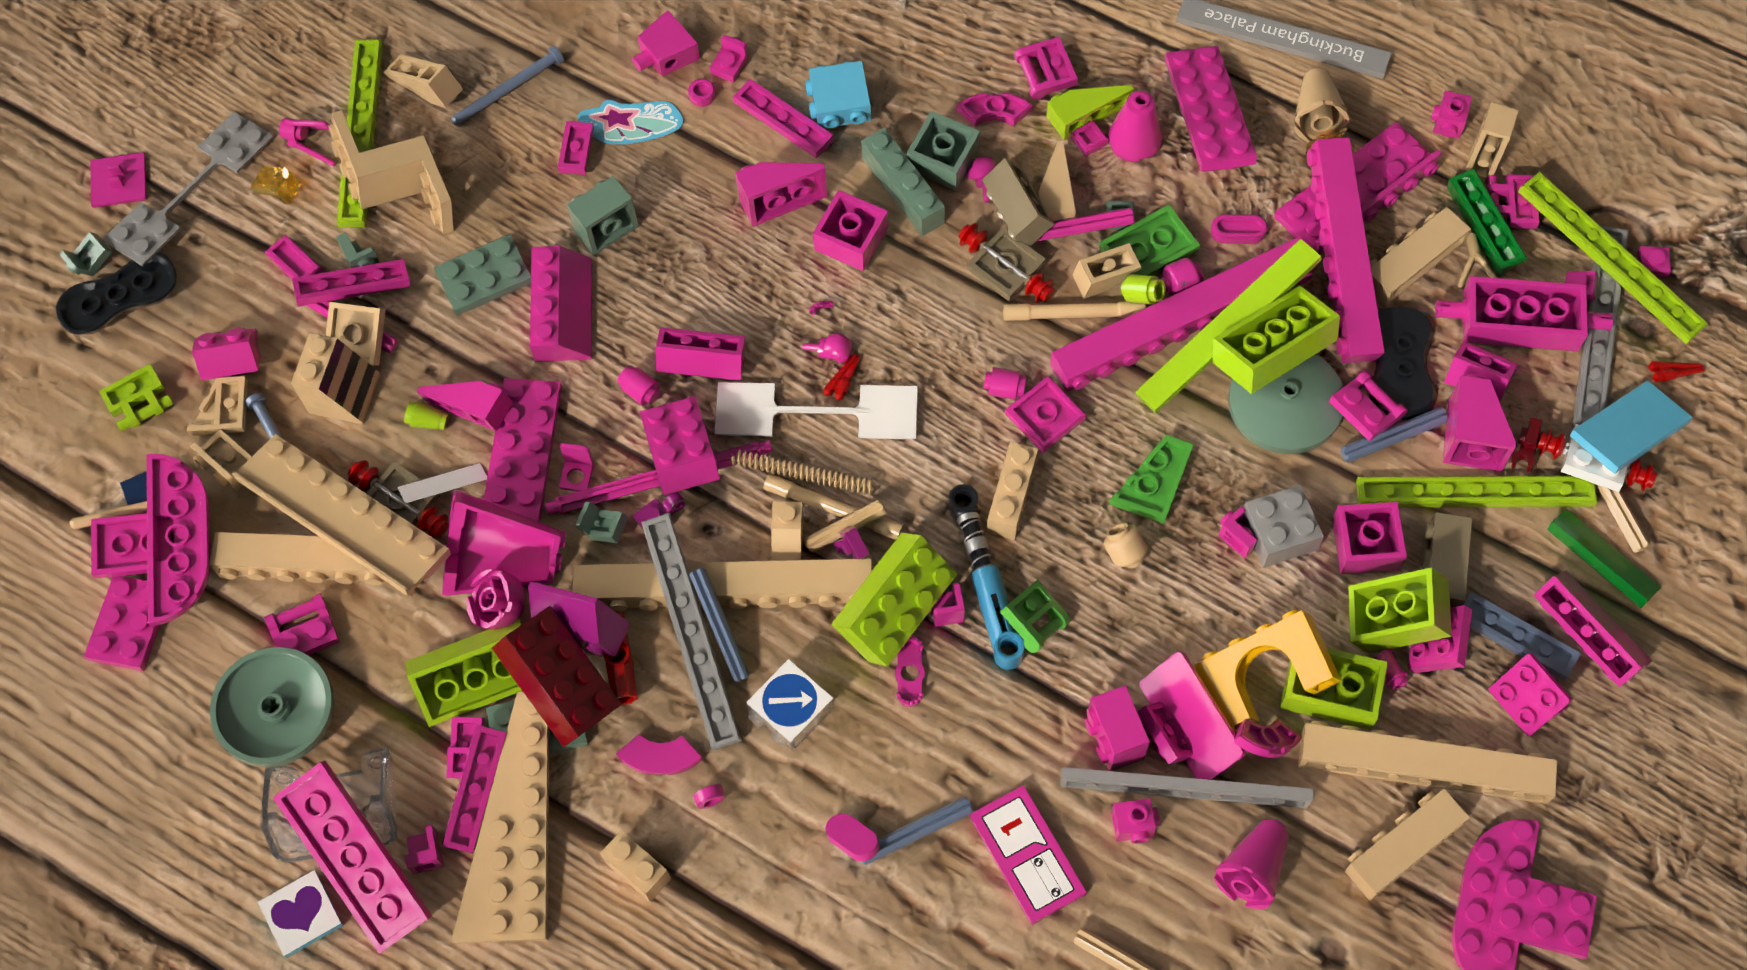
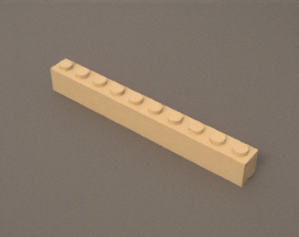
M871 559L686 563L689 575L696 569L704 568L720 605L729 606L733 609H743L747 605H759L761 608L789 605L790 607L801 608L807 604L833 607L836 603H848L872 571ZM654 563L573 566L572 592L597 598L613 611L621 612L626 611L628 608L654 611L657 607H667ZM695 590V594H696V597H697L699 606H700L701 609H703V606H702V604H701V601H700V599H699V597H698V594H697V592H696V590Z

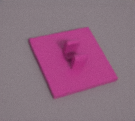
M144 152L90 160L92 208L147 200L146 154Z

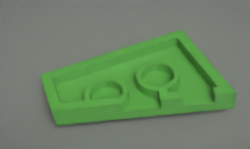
M1165 435L1145 458L1144 463L1134 474L1132 473L1124 486L1109 500V505L1165 524L1194 444Z

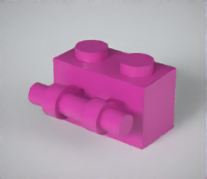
M234 328L227 333H206L195 338L192 354L201 381L258 371L261 356L256 340L259 339L257 329Z
M1463 341L1453 358L1444 383L1455 388L1461 375H1477L1482 379L1491 380L1499 402H1501L1512 377H1514L1518 369V364L1509 361L1505 357H1499L1487 352L1479 346H1473Z

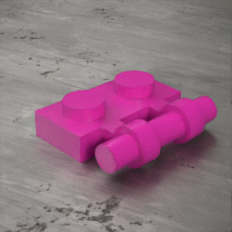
M1507 174L1505 184H1498L1497 176L1494 175L1486 178L1485 187L1503 218H1508L1509 228L1537 229L1540 223L1539 211L1518 192L1520 187L1534 175ZM1499 197H1506L1507 205H1499Z

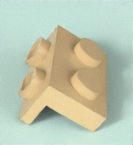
M221 429L203 446L199 447L195 443L190 446L196 454L193 460L202 469L210 468L215 473L212 476L224 488L230 485L237 492L243 486V484L234 479L232 473L237 472L252 456Z

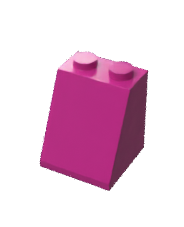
M1461 375L1448 400V420L1445 429L1443 463L1502 472L1516 448V441L1492 382L1489 379H1482L1477 375Z

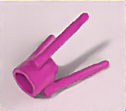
M284 118L281 121L279 134L282 139L287 140V146L298 148L331 166L336 165L335 161L299 143L300 140L306 139L308 129L329 130L328 125L331 124H327L325 121L297 120L292 118Z

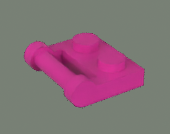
M1060 37L1025 46L1015 51L1014 57L1017 63L1021 64L1031 87L1029 91L1032 99L1039 100L1049 93L1078 84V78ZM1036 56L1047 80L1040 83L1030 60Z
M1365 370L1356 379L1333 394L1329 403L1370 442L1399 421L1407 413L1408 409L1402 404L1398 405L1372 380L1373 376ZM1364 388L1389 414L1386 415L1360 389Z
M321 593L312 596L313 600L277 615L271 613L264 616L275 647L295 649L309 656L340 643L328 607ZM318 611L319 617L281 632V625Z

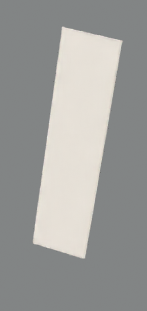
M479 463L397 488L404 502L409 503L487 480V475Z

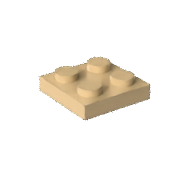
M329 302L326 336L338 338L370 365H379L386 309Z

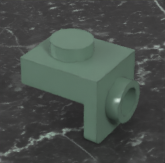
M89 232L74 252L62 250L59 255L66 262L65 266L72 273L94 276L112 253V250L98 234Z
M585 502L575 526L590 540L618 543L628 517L623 512L601 510L592 502Z

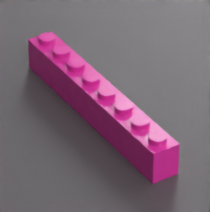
M1350 137L1317 139L1307 152V164L1311 167L1313 175L1311 178V190L1316 194L1315 216L1320 220L1321 226L1319 241L1320 245L1324 246L1325 251L1323 267L1329 277L1328 297L1333 302L1334 312L1340 315L1338 340L1336 341L1337 353L1341 355L1342 364L1376 361L1385 352Z

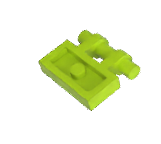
M151 364L99 390L113 417L124 412L126 417L116 422L121 432L130 427L134 429L142 425L141 421L154 414L159 416L165 412L164 409L173 405L168 394L157 399L156 395L166 389ZM146 400L148 401L149 405L134 412V406Z

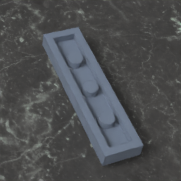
M1472 591L1470 592L1463 605L1472 609L1471 629L1522 658L1529 653H1533L1550 674L1563 681L1568 678L1581 654L1580 652Z

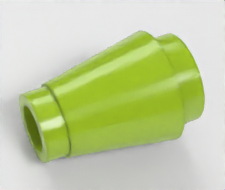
M420 400L408 403L404 417V423L410 424L411 428L445 430L449 420L448 413H444Z

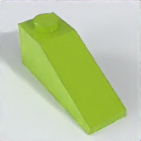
M1131 85L1069 90L1063 94L1053 96L1048 101L1046 117L1062 139L1066 140L1070 137L1071 132L1094 120L1097 123L1120 111L1129 95L1134 92V88Z

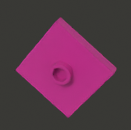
M1049 376L1005 409V415L1042 453L1085 421L1087 416Z

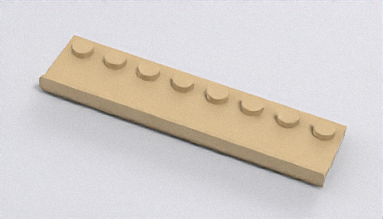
M277 434L271 437L237 472L232 473L235 480L407 596L412 597L415 593L414 589L424 578L428 579L451 555L448 547Z

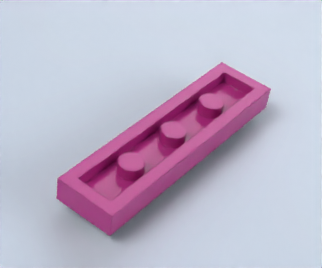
M749 79L733 96L735 104L816 159L834 141L833 134L752 79Z
M404 259L291 278L298 307L410 287Z
M475 725L441 846L473 854L506 732Z

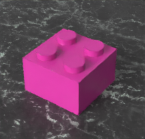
M838 190L813 232L814 250L864 271L889 228L888 211Z
M1398 502L1337 506L1332 518L1340 574L1399 571L1407 558Z
M1126 685L1091 697L1089 709L1086 710L1087 718L1084 719L1089 735H1095L1099 745L1096 747L1100 762L1102 764L1106 763L1109 771H1114L1144 760L1150 741Z

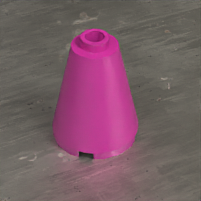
M1136 91L1129 95L1108 132V141L1115 155L1126 161L1140 162V159L1154 157L1160 150L1163 139L1154 98L1144 91Z
M1275 819L1261 821L1218 865L1214 881L1219 889L1230 899L1235 901L1239 897L1247 901L1246 907L1253 909L1269 908L1275 898L1289 839V833L1284 824Z

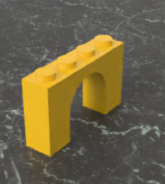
M1292 610L1282 616L1283 620L1274 625L1272 623L1262 625L1255 630L1256 634L1248 638L1240 637L1229 642L1228 648L1220 652L1218 650L1211 651L1202 656V661L1194 664L1198 675L1235 733H1237L1240 723L1246 718L1255 723L1260 721L1247 693L1245 677L1253 659L1265 651L1282 650L1286 653L1297 672L1304 690L1309 693L1316 694L1342 681L1311 614L1303 610Z

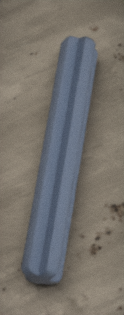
M1436 408L1389 427L1370 442L1366 438H1362L1343 446L1340 451L1341 456L1345 462L1349 463L1445 424L1448 420V414L1444 408Z
M704 568L696 569L690 573V578L732 678L735 682L747 678L749 672Z
M963 797L878 838L880 848L877 855L868 861H862V863L867 865L968 816L973 812L970 801L967 797Z

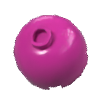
M487 569L480 572L471 583V587H474L472 596H467V611L471 621L475 625L495 630L506 627L520 619L526 603L525 589L521 582L505 571Z

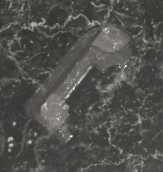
M383 748L369 751L362 756V770L335 775L383 845L388 846L397 839V815L392 757L389 749ZM287 765L265 768L260 826L272 855L277 860L296 862L314 859L273 799L275 795L301 777L297 769Z

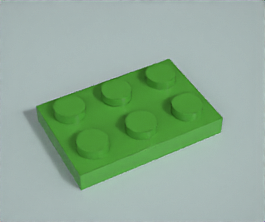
M1170 205L1159 209L1099 242L1101 252L1130 243L1141 265V269L1134 274L1149 276L1157 275L1163 271L1167 264L1187 258L1200 249V244Z

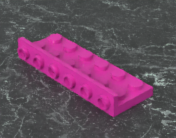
M1397 122L1352 154L1363 222L1366 221L1368 223L1372 221L1380 209L1384 206H1392L1401 193L1404 191L1410 192L1417 186L1421 178L1425 175L1430 177L1439 168L1438 162L1442 153L1436 150L1430 154ZM1310 185L1275 211L1274 218L1295 238L1299 237L1320 255L1325 251L1324 246H1321L1319 241L1320 220L1315 216L1316 194L1312 192Z

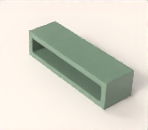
M882 128L861 140L862 159L919 234L924 236L945 224L944 204L887 130Z

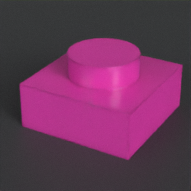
M1640 246L1637 251L1638 261L1656 277L1668 278L1671 273L1669 247Z
M1596 270L1567 272L1565 283L1586 285L1587 301H1595L1598 282Z

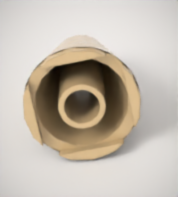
M1321 68L1309 70L1303 77L1294 117V130L1298 137L1310 143L1311 139L1339 138L1347 131V125L1350 122L1349 112L1330 73Z

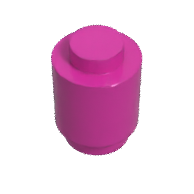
M630 365L618 377L617 383L621 385V390L642 406L653 404L660 396V383L639 367L634 368Z
M993 367L992 372H986L983 389H989L988 395L1015 400V397L1020 398L1023 396L1026 375H1020V371Z

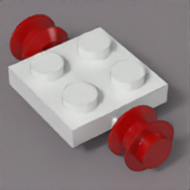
M1549 428L1547 433L1542 431L1537 441L1536 448L1540 449L1539 455H1542L1545 451L1550 452L1552 460H1555L1561 454L1565 455L1561 472L1617 492L1623 486L1625 476L1628 487L1638 483L1642 492L1646 487L1651 488L1657 476V471L1653 470L1654 464L1649 465L1647 468L1641 466V459L1636 460L1631 465H1627L1614 474L1573 438L1570 437L1569 443H1566L1564 432L1558 437L1552 435V428Z

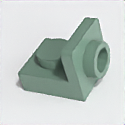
M346 232L336 237L351 268L380 263L373 247L361 251L357 241L351 242Z

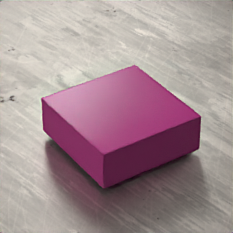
M1094 120L1070 134L1071 140L1085 157L1108 145V138Z

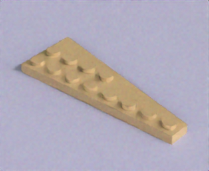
M517 692L452 935L453 944L547 940L549 727L524 692Z

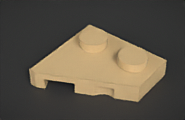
M245 376L216 378L210 388L209 395L199 407L201 412L193 424L189 423L187 427V432L190 436L212 435L220 429L225 434L245 432L247 411L245 400L247 399L248 380Z

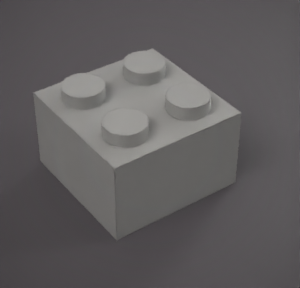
M1301 485L1245 502L1244 508L1246 512L1243 522L1252 531L1257 540L1254 548L1263 568L1319 549L1324 536Z

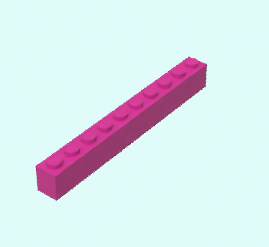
M1297 237L1051 352V368L1066 392L1073 389L1080 390L1086 387L1090 381L1098 377H1108L1115 369L1124 365L1131 366L1141 357L1149 353L1151 355L1156 354L1174 341L1176 343L1184 341L1191 333L1204 329L1300 238ZM1315 267L1297 284L1302 285L1308 282L1313 276Z

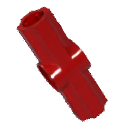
M617 613L625 619L624 613ZM627 632L616 654L625 655L622 661L612 662L615 656L603 653L609 687L622 705L632 704L635 700H638L633 669L634 661L631 655Z

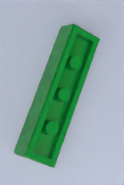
M1475 168L1450 178L1447 190L1466 223L1471 228L1472 233L1477 235L1478 243L1497 276L1505 275L1526 261L1527 257Z
M1568 509L1555 518L1547 528L1551 534L1640 608L1660 590L1661 587Z

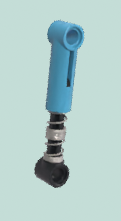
M960 484L950 491L949 513L961 528L960 533L965 537L963 544L968 558L972 560L971 569L974 570L970 576L994 651V660L1003 669H1015L1023 661L1024 641L1000 613L1010 602L999 567L991 564L989 558L991 554L987 552L989 545L986 537L982 536L984 531L979 526L981 520L979 517L978 494L972 486ZM960 500H966L970 505L961 507L956 503ZM997 611H998L999 616H1000V619H1001V623H1002V626H1003V629H1004V633H1002V630H1001V627H1000V624H999V620H998V617H997V614H996ZM1011 646L1017 652L1013 655H1006L1002 652V648Z

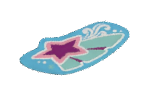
M606 100L600 107L586 109L578 114L579 122L593 123V137L607 144H632L649 141L668 135L678 130L683 124V117L679 110L672 103L666 101L621 104L613 100Z

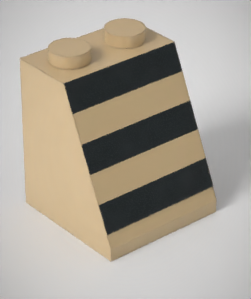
M309 333L291 385L309 414L363 424L380 378V373L338 338Z

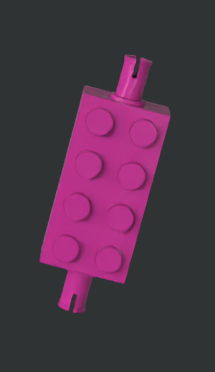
M1470 276L1463 290L1462 302L1438 299L1435 306L1436 318L1461 319V322H1463V341L1475 344L1579 351L1588 336V329L1611 331L1613 319H1610L1613 317V313L1587 311L1586 285Z

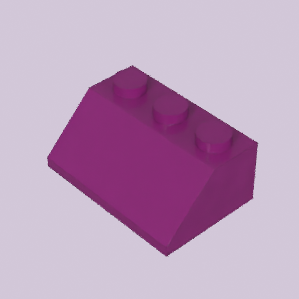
M530 581L528 591L531 618L551 606L580 647L599 657H602L603 653L616 656L630 626L628 621L597 598Z

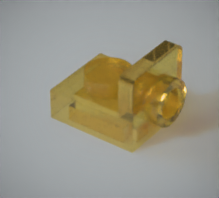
M262 166L250 188L256 194L274 195L284 204H290L300 188L301 182L285 167Z

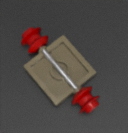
M977 223L967 224L963 227L958 236L960 238L959 245L963 247L968 244L970 254L978 252L967 263V270L1009 302L1025 285V295H1036V303L1046 302L1050 299L1055 291V288H1053L1054 280L1051 279L1045 282L1043 280L1044 273H1038L1046 263V259L1022 241H1014L1005 228H1002L987 242L988 232L986 230L978 232Z
M367 460L355 462L348 471L349 483L352 485L359 483L358 489L363 492L369 490L366 493L367 495L414 526L417 525V528L423 532L428 530L427 534L432 538L441 537L446 532L449 525L447 522L448 516L446 514L437 516L438 509L432 507L440 497V494L409 503L404 502L397 487L421 480L393 461L378 479L379 469L377 467L369 469V462Z

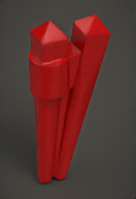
M853 354L824 387L825 396H832L834 393L836 400L844 399L861 359L859 355Z
M1652 361L1648 365L1649 370L1655 372L1652 379L1656 383L1705 372L1703 364Z

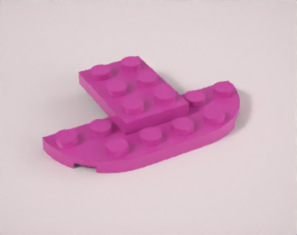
M146 454L147 513L91 519V576L96 579L147 573L148 624L150 626H157L182 616L198 601L204 592L210 575V505L208 493L202 480L190 467L171 456Z
M1518 819L1500 823L1486 831L1469 851L1463 869L1452 930L1453 953L1458 967H1461L1462 970H1515L1519 942L1582 960L1588 957L1597 895L1531 878L1540 821Z

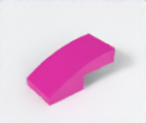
M452 717L451 746L448 747L446 778L461 777L475 725L484 726L485 718Z

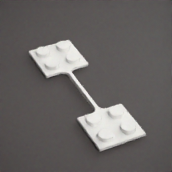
M718 382L715 436L772 437L773 419L778 413H822L856 415L859 419L858 438L916 439L917 386L860 385L859 405L852 408L777 406L774 402L775 383Z

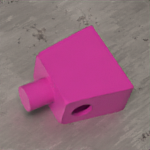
M668 10L638 36L641 53L634 56L632 61L640 72L652 65L660 75H666L699 60L698 43Z

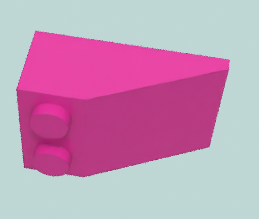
M760 162L755 165H747L740 171L735 172L739 201L752 227L828 197L826 171L823 163Z

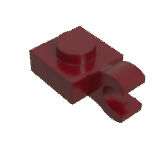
M1531 417L1528 428L1522 427L1518 444L1523 445V448L1512 455L1511 468L1515 469L1519 460H1525L1528 463L1527 472L1533 470L1536 445L1541 433V419Z

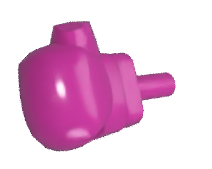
M989 156L974 158L971 162V167L967 169L968 178L976 181V187H983L985 203L991 200L985 193L987 189L982 179L996 167V161Z
M834 333L827 338H821L819 344L803 343L802 349L818 351L820 358L835 359L839 363H845L851 356L852 342L844 334Z

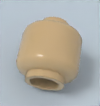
M1120 523L1107 531L1104 547L1116 566L1135 568L1143 562L1148 545L1136 526Z

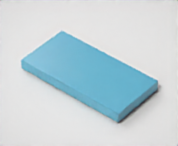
M1646 381L1574 428L1570 437L1615 474L1688 425L1693 417L1653 384Z

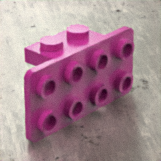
M1176 652L1140 681V688L1150 705H1145L1137 713L1142 720L1144 729L1151 734L1158 746L1160 755L1168 764L1186 761L1196 779L1213 780L1245 756L1246 750L1233 743L1236 736L1235 732L1184 652Z

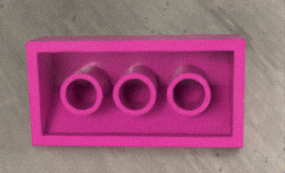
M562 246L532 247L530 349L535 362L592 359V258Z

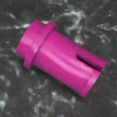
M1391 649L1385 650L1377 654V657H1374V659L1388 662L1385 675V685L1387 687L1397 690L1408 684V673L1402 671Z

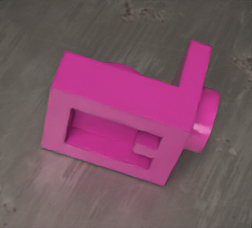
M723 35L721 38L722 48L709 67L710 73L734 83L749 59L747 44L737 37Z
M1241 506L1235 513L1230 510L1220 521L1222 527L1219 537L1246 559L1253 552L1257 540L1249 528L1239 525L1246 512V509Z

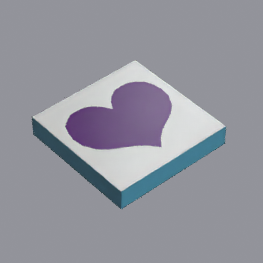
M315 870L258 902L281 952L286 958L344 926Z

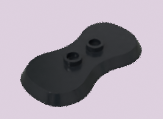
M157 253L143 267L130 260L120 270L108 277L82 282L66 290L57 301L56 313L58 320L69 333L77 335L96 333L106 327L116 317L129 310L156 305L166 300L173 293L176 286V269L171 260L162 253Z
M1387 307L1378 310L1385 353L1376 360V369L1372 380L1398 405L1402 404L1408 409L1401 419L1409 420L1433 410L1436 403V389L1427 368V356L1434 338L1433 326L1428 317L1416 309ZM1369 393L1370 400L1388 415L1389 412Z

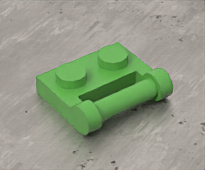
M1038 580L1000 611L1009 624L1024 639V646L1031 653L1038 652L1043 648L1044 642L1057 630L1064 629L1070 623V617ZM1047 612L1050 616V621L1037 632L1032 624Z

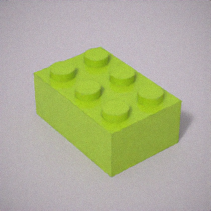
M1432 567L1348 586L1350 642L1367 653L1452 637L1449 579Z
M1327 648L1342 681L1316 694H1312L1304 690L1289 658L1280 709L1368 730L1372 729L1378 719L1387 661Z

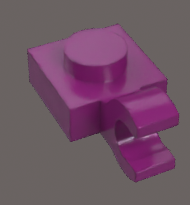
M677 491L669 494L662 504L655 498L632 516L643 530L641 522L670 513L672 516L683 509L686 504Z
M848 526L839 531L842 539L833 542L838 553L845 552L847 556L852 555L856 559H861L869 554L856 527Z

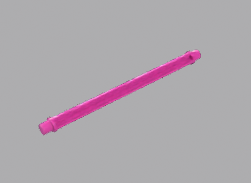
M769 440L761 443L756 441L714 453L717 469L720 470L734 466L732 464V456L736 457L739 449L741 450V458L743 452L747 451L746 461L750 452L753 453V460L756 453H758L759 459L762 454L773 453ZM653 470L556 497V500L546 502L545 507L548 515L558 512L563 514L583 508L585 502H592L595 505L661 485L657 471Z

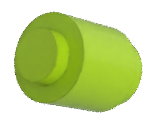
M1129 274L1121 284V294L1130 303L1155 304L1156 302H1161L1164 298L1165 283L1156 276Z

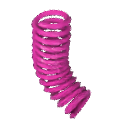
M823 300L818 303L817 301V303L815 302L811 306L809 313L815 315L823 306L825 308V305L826 309L827 305L828 308H833V302L831 300Z

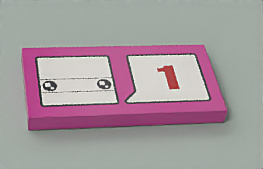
M1024 785L969 814L972 823L1031 925L1086 896V890Z

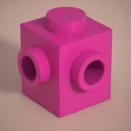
M1445 90L1440 105L1435 104L1431 115V120L1435 121L1433 132L1445 137L1460 139L1466 124L1472 97Z
M1150 798L1114 803L1112 806L1111 815L1116 842L1131 840L1133 844L1147 842L1150 840V837L1154 836L1156 826H1160L1157 807L1152 808Z

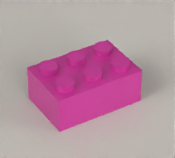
M695 396L640 411L663 495L720 480L714 454Z

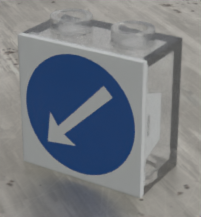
M789 659L746 702L750 713L748 715L749 719L759 728L765 726L772 733L770 735L772 740L781 748L787 746L792 751L834 709L833 697Z

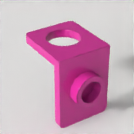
M561 443L560 450L565 462L559 482L560 489L576 492L588 489L594 467L589 447ZM574 470H580L584 473V479L578 484H572L568 481L569 473Z

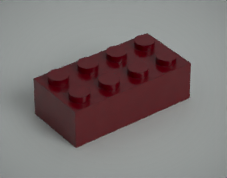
M551 606L507 634L491 648L563 747L622 705Z

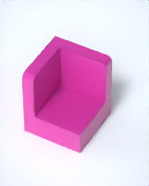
M960 583L953 584V592L943 593L932 607L935 627L964 622L965 609Z
M432 824L425 826L426 833L406 839L408 855H404L407 869L413 875L444 867L438 832Z

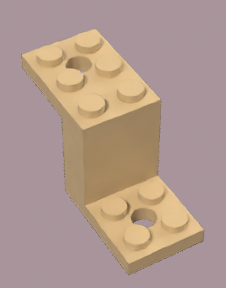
M342 110L331 113L333 124L328 126L333 140L331 142L335 157H340V168L344 179H349L350 184H348L351 197L353 200L358 199L361 209L422 193L424 202L431 204L430 214L434 225L440 226L443 235L454 232L451 198L424 135L359 153Z

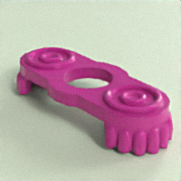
M912 635L898 652V665L895 669V677L898 682L896 696L898 701L906 707L918 705L924 695L922 692V681L925 676L922 665L923 645H921L922 643L920 640L918 641L917 637L914 638ZM906 666H914L917 668L919 675L913 681H906L901 676L902 669Z

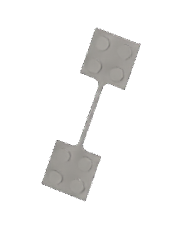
M233 112L197 147L200 151L209 155L212 161L188 186L160 211H155L140 202L102 240L143 267L181 230V227L168 220L166 216L218 165H225L234 172L239 173L274 136L238 113Z

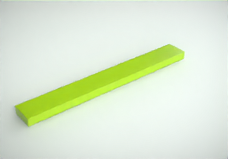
M381 39L355 40L347 124L359 153L374 149L383 42ZM341 173L336 223L339 228L366 227L368 208L361 209L358 199H352L348 184H350L349 179H344Z
M1540 171L1520 187L1518 192L1685 344H1688L1708 325L1700 315Z
M1302 239L1297 241L1135 392L1136 396L1157 414L1212 363L1213 340L1216 336L1285 295L1322 261L1321 255Z
M1575 476L1357 477L1356 480L1358 504L1398 502V508L1595 507L1597 504L1595 484Z

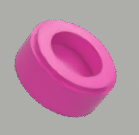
M697 79L688 88L689 99L696 106H708L715 99V87L707 79Z
M713 784L699 790L694 794L693 798L697 808L706 809L723 801L726 794L721 784Z

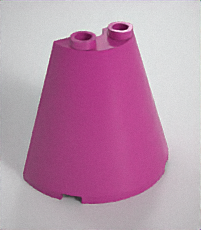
M455 490L452 498L446 547L449 548L451 555L444 563L442 595L451 596L472 593L474 587H471L472 581L480 572L487 569L510 573L521 582L522 586H528L530 581L540 584L553 583L554 572L560 571L562 554H559L558 550L565 546L566 531H560L464 491Z

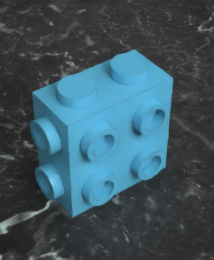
M848 61L843 64L830 66L821 65L809 69L810 80H805L807 97L812 96L813 102L809 103L811 119L816 118L818 125L823 128L832 129L841 125H858L871 121V105L862 61Z

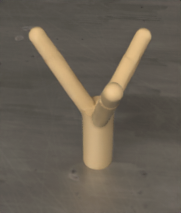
M1469 233L1466 243L1470 256L1457 284L1459 288L1463 287L1474 261L1479 262L1490 278H1498L1481 255L1477 235Z

